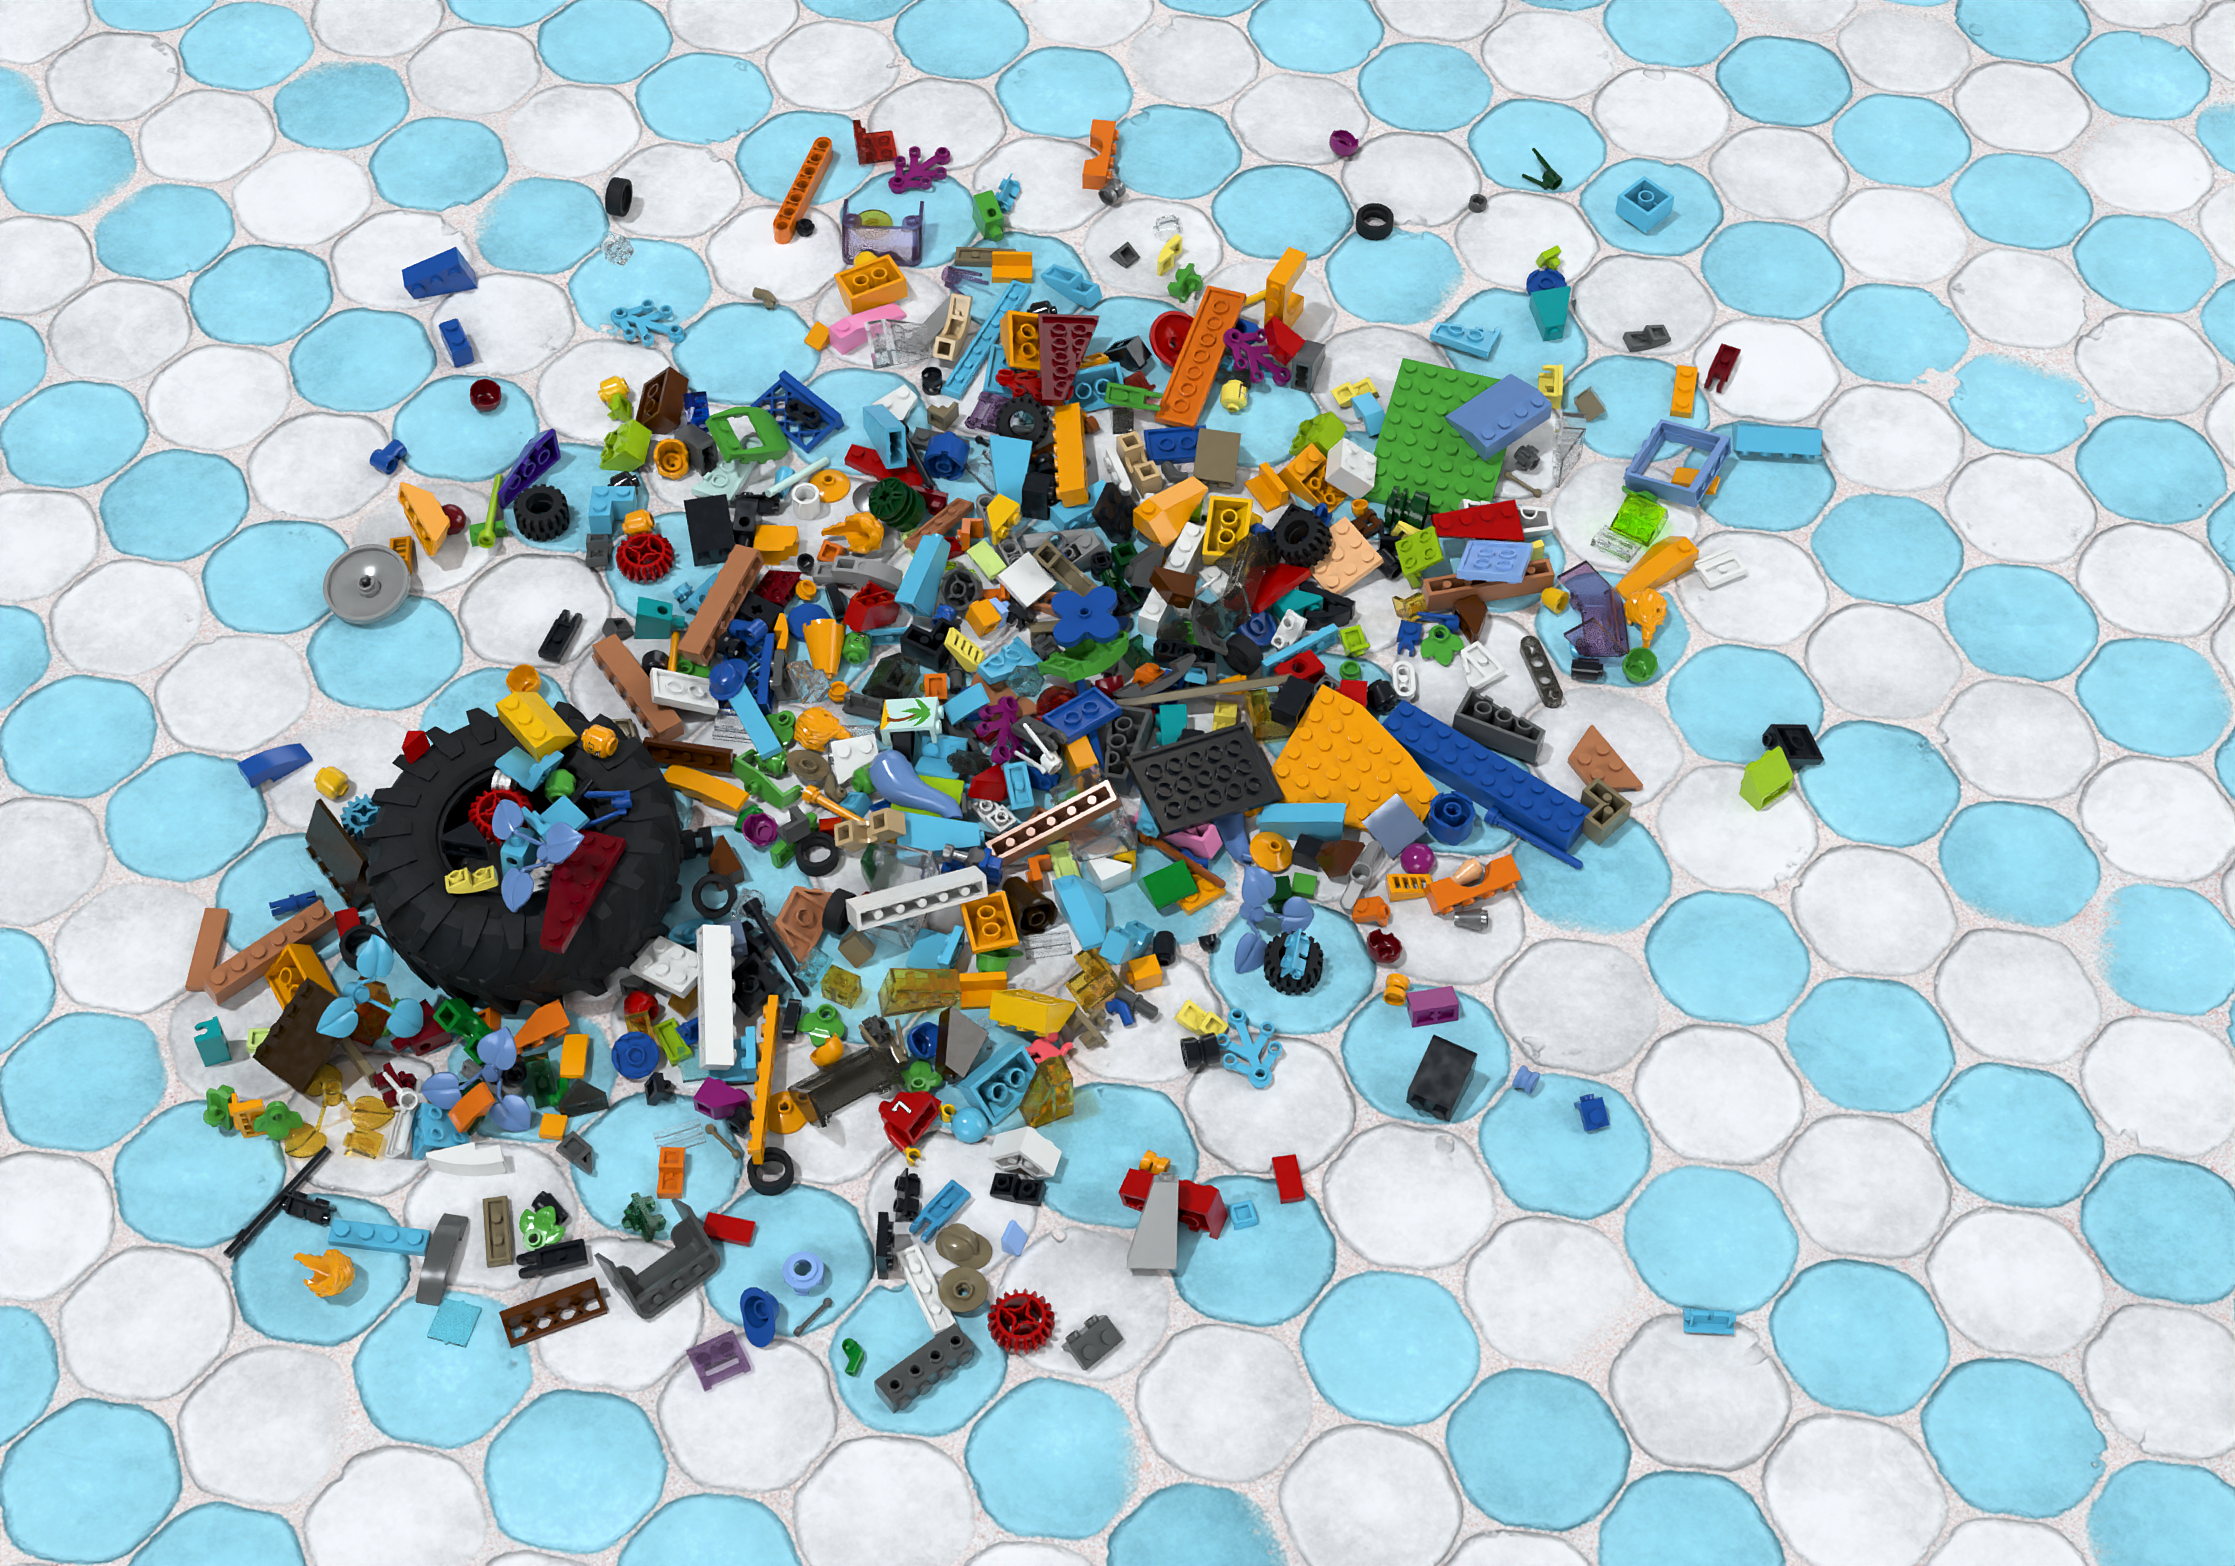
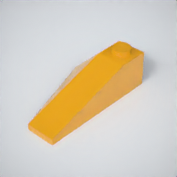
M1192 476L1149 497L1133 510V526L1151 541L1160 543L1166 549L1179 538L1185 524L1191 519L1193 511L1198 508L1206 495L1208 487Z
M1669 536L1652 545L1615 586V590L1627 601L1629 593L1645 588L1656 589L1691 570L1694 561L1698 559L1699 550L1686 536Z

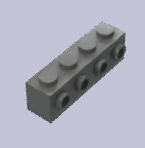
M954 1323L874 1381L875 1392L893 1414L898 1410H904L912 1403L913 1399L919 1395L927 1394L935 1383L940 1380H946L957 1367L968 1364L974 1356L973 1343Z

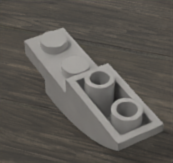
M836 555L834 562H817L812 577L814 583H855L857 589H861L870 580L884 589H898L903 572L893 566L871 559Z

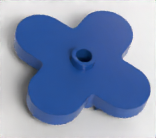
M1099 586L1091 590L1085 597L1069 590L1057 593L1051 601L1053 613L1061 619L1053 629L1055 642L1061 647L1070 648L1083 642V639H1093V641L1098 643H1108L1115 640L1120 633L1118 620L1110 615V613L1118 604L1116 592L1111 587Z

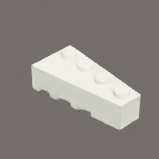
M1462 499L1458 508L1460 510L1492 503ZM1517 506L1524 538L1546 536L1554 529L1550 508ZM1464 538L1465 546L1467 545L1469 539L1474 538Z

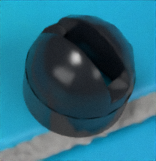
M807 553L799 555L797 558L798 569L801 572L811 571L814 567V558Z
M1216 933L1198 937L1199 945L1203 950L1209 951V948L1211 950L1216 948Z

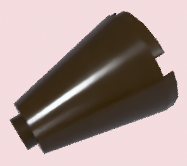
M1014 876L1005 881L1002 891H1005L1016 930L1024 937H1035L1046 932L1044 928L1049 924L1052 926L1058 916V908L1055 903L1021 877Z

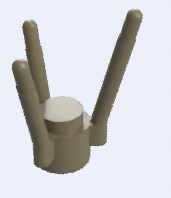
M899 1019L895 1020L899 1045H896L891 1030H889L887 1035L891 1047L887 1049V1054L883 1052L864 1026L859 1024V1029L880 1055L884 1065L889 1064L892 1070H897L909 1063L906 1056L908 1051L905 1047Z

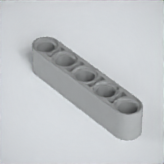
M983 493L976 498V513L978 518L984 519V531L992 544L987 521V506L994 497L991 494ZM1011 529L1005 539H1001L997 545L992 544L995 552L1007 568L1024 555Z

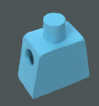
M523 827L517 829L519 832L540 841L537 832ZM513 833L511 838L505 841L500 852L503 878L511 868H517L521 871L523 867L535 864L538 860L537 849L539 846Z

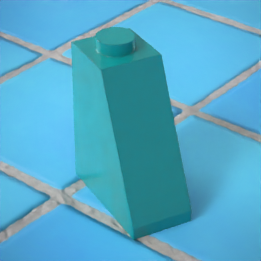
M1570 286L1531 292L1529 308L1543 341L1563 338L1571 292Z

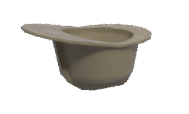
M956 1223L944 1227L935 1241L936 1250L939 1255L960 1267H971L978 1270L985 1267L992 1256V1247L989 1241L964 1224Z

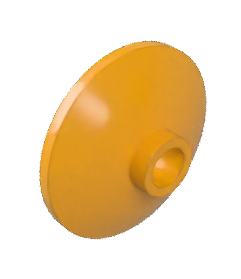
M834 469L821 470L815 473L808 482L818 488L820 502L822 503L840 501L850 490L848 477L843 472Z
M1261 832L1251 840L1249 845L1251 858L1262 869L1280 872L1287 869L1292 863L1293 849L1290 843L1281 835L1274 832Z
M791 1091L773 1094L770 1099L767 1128L776 1134L782 1135L792 1134L803 1128L809 1118L807 1101L801 1095ZM788 1107L785 1111L781 1110V1108Z

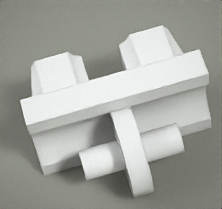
M1288 609L1271 644L1280 650L1295 644L1298 638L1302 636V630L1308 620L1296 614L1293 610Z

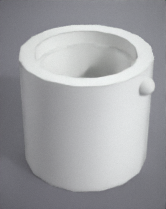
M801 483L795 486L792 490L794 514L801 520L816 518L821 511L818 488L811 483Z

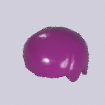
M1334 130L1329 140L1331 150L1342 157L1352 155L1357 150L1359 140L1355 139L1346 130Z
M766 813L750 814L742 823V833L751 845L766 847L776 841L778 837L776 829L779 826L776 820Z
M1414 843L1408 845L1400 856L1401 867L1407 874H1429L1436 865L1434 853L1426 844Z

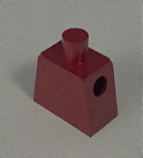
M426 999L419 1003L423 1010V1027L421 1031L412 1037H397L390 1041L397 1054L410 1047L416 1056H421L453 1041L451 1034L447 1033L433 1018L436 1012Z

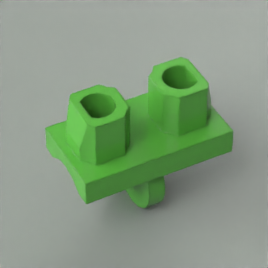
M1188 263L1185 269H1178L1175 273L1177 282H1170L1167 286L1170 296H1177L1180 303H1185L1191 292L1200 291L1203 288L1204 284L1201 276L1194 271V263Z
M223 1084L218 1090L213 1088L207 1090V1110L203 1113L205 1123L212 1127L222 1125L229 1131L234 1127L233 1117L230 1116L228 1103L232 1102L231 1094L235 1093L234 1088Z

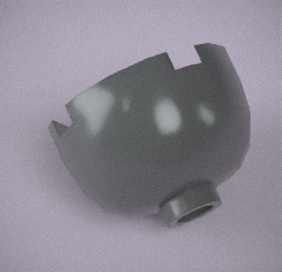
M957 567L950 569L943 575V581L938 590L943 604L953 607L956 611H967L971 603L981 600L983 595L982 581L971 570Z

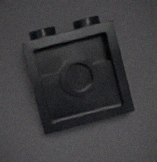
M1107 482L1091 515L1111 543L1125 542L1131 538L1133 510L1138 506L1131 496H1123L1114 482Z
M1771 724L1762 735V743L1764 746H1768L1769 750L1772 751L1778 746L1782 748L1791 770H1798L1801 765H1820L1824 760L1807 724Z
M755 952L732 972V979L735 981V991L732 994V1000L748 1018L755 1014L764 1004L768 1003L769 995H778L779 998L788 990L784 985L786 979L778 971L774 973L771 970L772 962L765 955L760 957Z

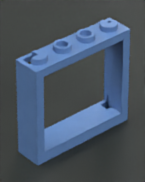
M1660 419L1656 427L1652 428L1648 439L1643 441L1639 453L1634 455L1629 468H1626L1623 477L1625 486L1635 492L1646 490L1658 498L1696 508L1731 453V439L1721 434ZM1664 440L1711 452L1689 488L1642 475Z

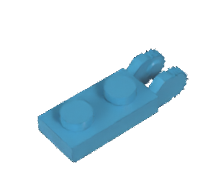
M952 1179L920 1211V1215L910 1225L909 1232L912 1234L917 1233L924 1223L928 1222L930 1225L920 1237L922 1242H928L935 1235L936 1231H939L971 1198V1193Z

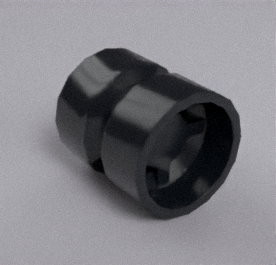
M711 826L700 827L696 832L692 829L681 830L682 841L680 844L684 846L683 860L694 859L698 854L702 857L711 856L714 849ZM695 838H702L703 847H696Z
M1214 1032L1200 1035L1199 1040L1195 1037L1180 1040L1186 1069L1201 1066L1202 1061L1206 1065L1220 1062V1051Z

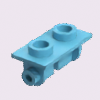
M1012 173L1007 180L1003 178L998 187L1001 192H997L995 195L1002 213H1007L1011 210L1014 199L1021 188L1018 181L1011 180Z
M1301 928L1288 935L1285 940L1284 946L1286 951L1280 964L1282 967L1280 977L1282 978L1288 973L1294 979H1301V976L1304 975L1306 960L1299 956L1303 958L1308 956L1310 940L1307 935H1301Z
M1683 1309L1684 1332L1734 1335L1736 1313H1733V1311Z

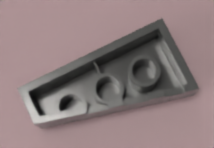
M1470 686L1454 714L1452 728L1475 742L1535 763L1542 750L1546 730L1524 717H1516L1512 714V710L1505 706L1501 708L1493 703L1494 699L1487 695L1485 697L1477 693V689Z

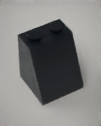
M722 494L684 500L694 566L726 563L729 553L735 547L727 495Z
M1433 1035L1408 1089L1406 1103L1410 1104L1414 1109L1432 1114L1437 1119H1444L1450 1122L1473 1080L1478 1054L1437 1035Z

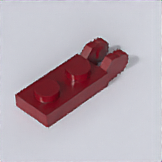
M1721 343L1708 371L1704 388L1709 389L1713 378L1720 380L1717 384L1716 392H1722L1725 382L1728 381L1740 356L1741 349Z

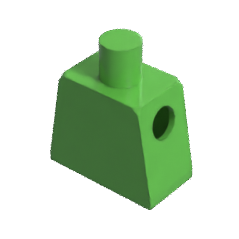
M990 190L973 195L972 218L984 239L992 238L994 242L1002 240L1004 237V218L993 191Z

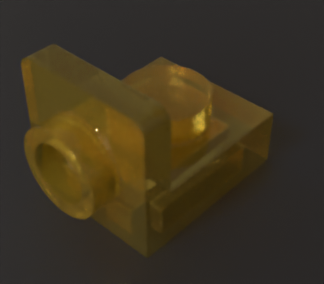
M356 1125L351 1133L347 1132L342 1144L346 1146L344 1155L349 1156L351 1152H355L375 1159L384 1135Z

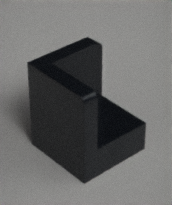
M1379 523L1378 549L1388 548L1395 556H1398L1395 542L1402 540V537L1384 534V524Z
M1300 834L1292 852V864L1318 872L1320 864L1315 857L1320 851L1321 845L1326 841Z

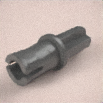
M951 654L948 657L949 670L947 671V676L950 678V692L958 694L963 688L962 677L964 676V670Z
M1122 985L1116 990L1114 998L1126 1002L1131 1011H1137L1151 1020L1158 1015V1007L1143 999L1141 994L1137 995Z

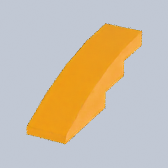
M671 764L663 774L669 787L680 789L684 796L701 799L702 803L706 806L738 812L750 797L748 792L730 783L691 768Z

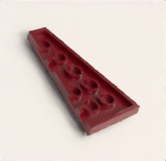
M1038 314L1042 406H1063L1096 330L1099 316Z
M584 829L577 831L584 835L580 845L562 864L554 865L539 943L541 949L564 954L627 846L624 838Z

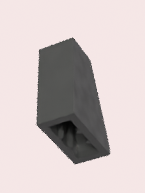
M1306 340L1299 349L1292 362L1291 389L1311 393L1325 359V344Z
M693 423L674 431V438L686 444L690 454L689 462L701 477L708 472H712L717 467L719 462L717 445L711 435Z

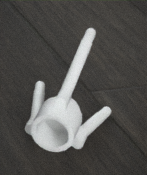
M1215 576L1195 590L1194 598L1216 582L1218 577ZM1193 601L1189 609L1173 606L1174 612L1179 619L1186 618L1188 621L1192 620Z
M1024 723L1023 727L1044 753L1040 757L1041 765L1019 751H1015L1014 754L1039 769L1043 775L1047 772L1050 775L1055 774L1063 766L1062 758L1056 751H1048L1032 729Z
M383 1072L385 1079L397 1091L396 1100L399 1105H395L391 1109L401 1111V1113L413 1109L417 1105L418 1099L422 1097V1080L417 1079L414 1092L408 1087L401 1088L387 1072Z

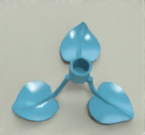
M372 934L358 955L356 962L357 970L361 976L368 979L357 980V983L349 982L344 986V997H339L330 1003L321 1016L316 1029L318 1033L337 1038L349 1036L358 1024V1015L354 1012L357 1008L355 1003L363 1004L365 1002H369L392 1013L387 1020V1027L395 1036L407 1038L421 1031L423 1027V1010L416 1000L411 998L402 999L396 1004L394 1010L371 999L369 989L364 986V984L374 982L377 976L387 977L394 966L393 952L382 938Z

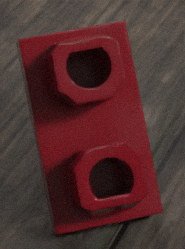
M934 484L932 488L911 486L924 497L926 508H928V512L931 515L935 516L948 505V493L937 491V484Z
M390 1062L383 1065V1072H387L401 1088L408 1087L414 1091L413 1086L417 1081L414 1074H405L404 1071H400L397 1076ZM383 1072L373 1076V1083L377 1091L390 1087V1091L382 1094V1099L388 1109L399 1105L396 1100L397 1091L385 1079Z

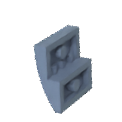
M1397 793L1362 821L1364 826L1379 841L1380 845L1393 860L1408 845L1413 844L1428 831Z

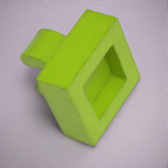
M1558 245L1542 252L1535 262L1539 268L1546 265L1547 269L1557 270V266L1561 265L1558 256L1562 251Z
M620 393L612 395V403L608 405L612 412L608 413L607 416L612 420L620 418L623 422L631 420L632 403Z

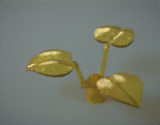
M325 1063L306 1091V1094L311 1097H318L323 1094L322 1108L317 1125L314 1128L309 1123H303L302 1128L289 1129V1134L285 1136V1153L294 1158H309L315 1156L326 1145V1135L319 1132L327 1106L334 1107L343 1101L349 1111L353 1112L351 1115L353 1125L363 1131L379 1129L394 1118L395 1111L392 1107L387 1109L384 1101L374 1096L358 1097L355 1101V1107H353L348 1101L347 1095L342 1094L343 1077L341 1072L335 1066Z

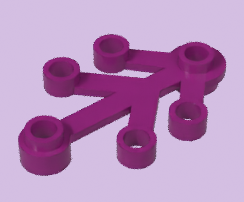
M917 146L909 148V172L903 175V168L906 167L905 157H895V176L889 179L888 186L895 194L905 192L906 188L930 189L932 187L931 178L944 180L947 177V171L944 167H937L935 171L926 170L935 164H948L951 160L950 151L945 147H939L933 157L918 166L921 150ZM914 178H921L920 181L912 180Z
M1234 328L1226 330L1223 335V342L1226 347L1232 349L1235 370L1243 371L1249 364L1250 380L1254 384H1259L1264 379V374L1259 370L1258 362L1273 374V381L1276 385L1284 386L1290 381L1291 374L1287 368H1279L1262 355L1270 354L1268 345L1250 346L1246 343L1249 341L1264 342L1266 340L1264 329H1258L1255 333H1241ZM1241 350L1246 353L1247 360L1242 357Z
M1012 696L1001 697L998 700V705H985L978 711L979 716L985 721L993 717L994 714L1001 713V719L991 722L982 721L976 726L977 733L982 737H985L991 731L999 730L997 746L991 753V760L995 764L1006 763L1011 759V755L1015 759H1020V757L1014 754L1015 751H1019L1024 755L1026 753L1025 748L1020 744L1025 740L1020 739L1011 731L1010 721L1012 725L1018 721L1016 712L1019 709L1017 701ZM1007 737L1013 746L1010 750L1006 746Z

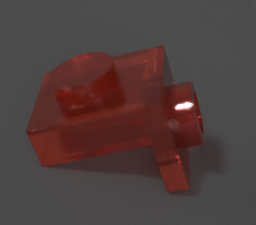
M1141 370L1123 379L1124 385L1145 388L1148 391H1154L1156 388L1155 384L1150 385Z

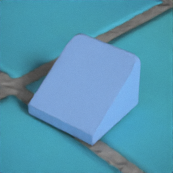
M1015 1220L1009 1222L1001 1243L1003 1252L1019 1257L1028 1240V1236Z

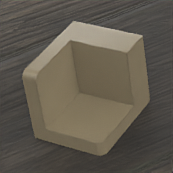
M1591 386L1574 397V404L1588 422L1606 411L1605 404Z
M955 401L949 408L943 405L938 408L931 404L927 409L928 424L944 432L959 417V407Z
M856 929L843 937L838 946V950L854 968H858L870 959L876 949L875 944L862 930L857 931Z

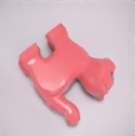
M1058 1032L1049 1033L1047 1037L1039 1036L1031 1046L1025 1047L1042 1076L1050 1068L1057 1066L1067 1052L1073 1048V1043L1071 1042L1064 1043L1060 1049L1052 1045L1059 1039Z

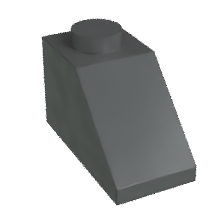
M1155 542L1130 559L1124 573L1126 581L1133 586L1152 589L1153 585L1149 582V577L1155 566L1161 567L1165 547Z

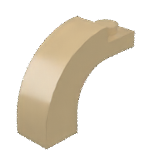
M951 293L946 324L942 333L936 336L933 357L953 361L959 356L971 322L972 296Z

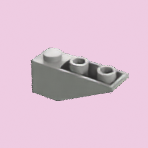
M1092 529L1061 550L1080 571L1091 568V557L1094 553L1103 551L1111 555L1104 541Z

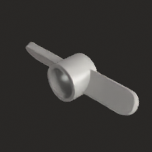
M1377 840L1371 841L1367 845L1360 861L1354 863L1349 870L1348 885L1340 900V906L1344 910L1353 908L1360 892L1367 890L1371 885L1372 866L1381 849V845ZM1362 874L1365 875L1367 878L1357 879L1354 877V875Z

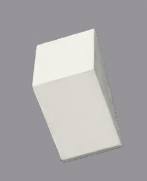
M1087 854V871L1102 893L1131 881L1132 864Z

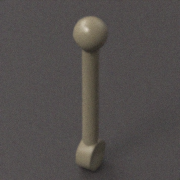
M1510 471L1504 473L1506 479H1511L1533 493L1534 497H1541L1542 491L1540 489L1532 488L1513 476Z
M713 1124L705 1126L706 1133L712 1134L732 1153L733 1158H740V1150L734 1149L715 1131Z

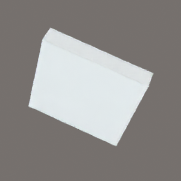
M1029 551L996 578L1025 610L1057 584Z

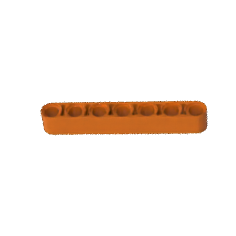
M819 137L814 141L773 221L774 239L778 244H788L792 240L796 232L797 222L803 219L833 159L832 141L828 137Z

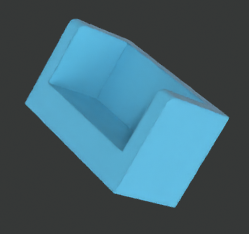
M1026 761L1001 765L1010 805H1008L1009 810L1034 806Z

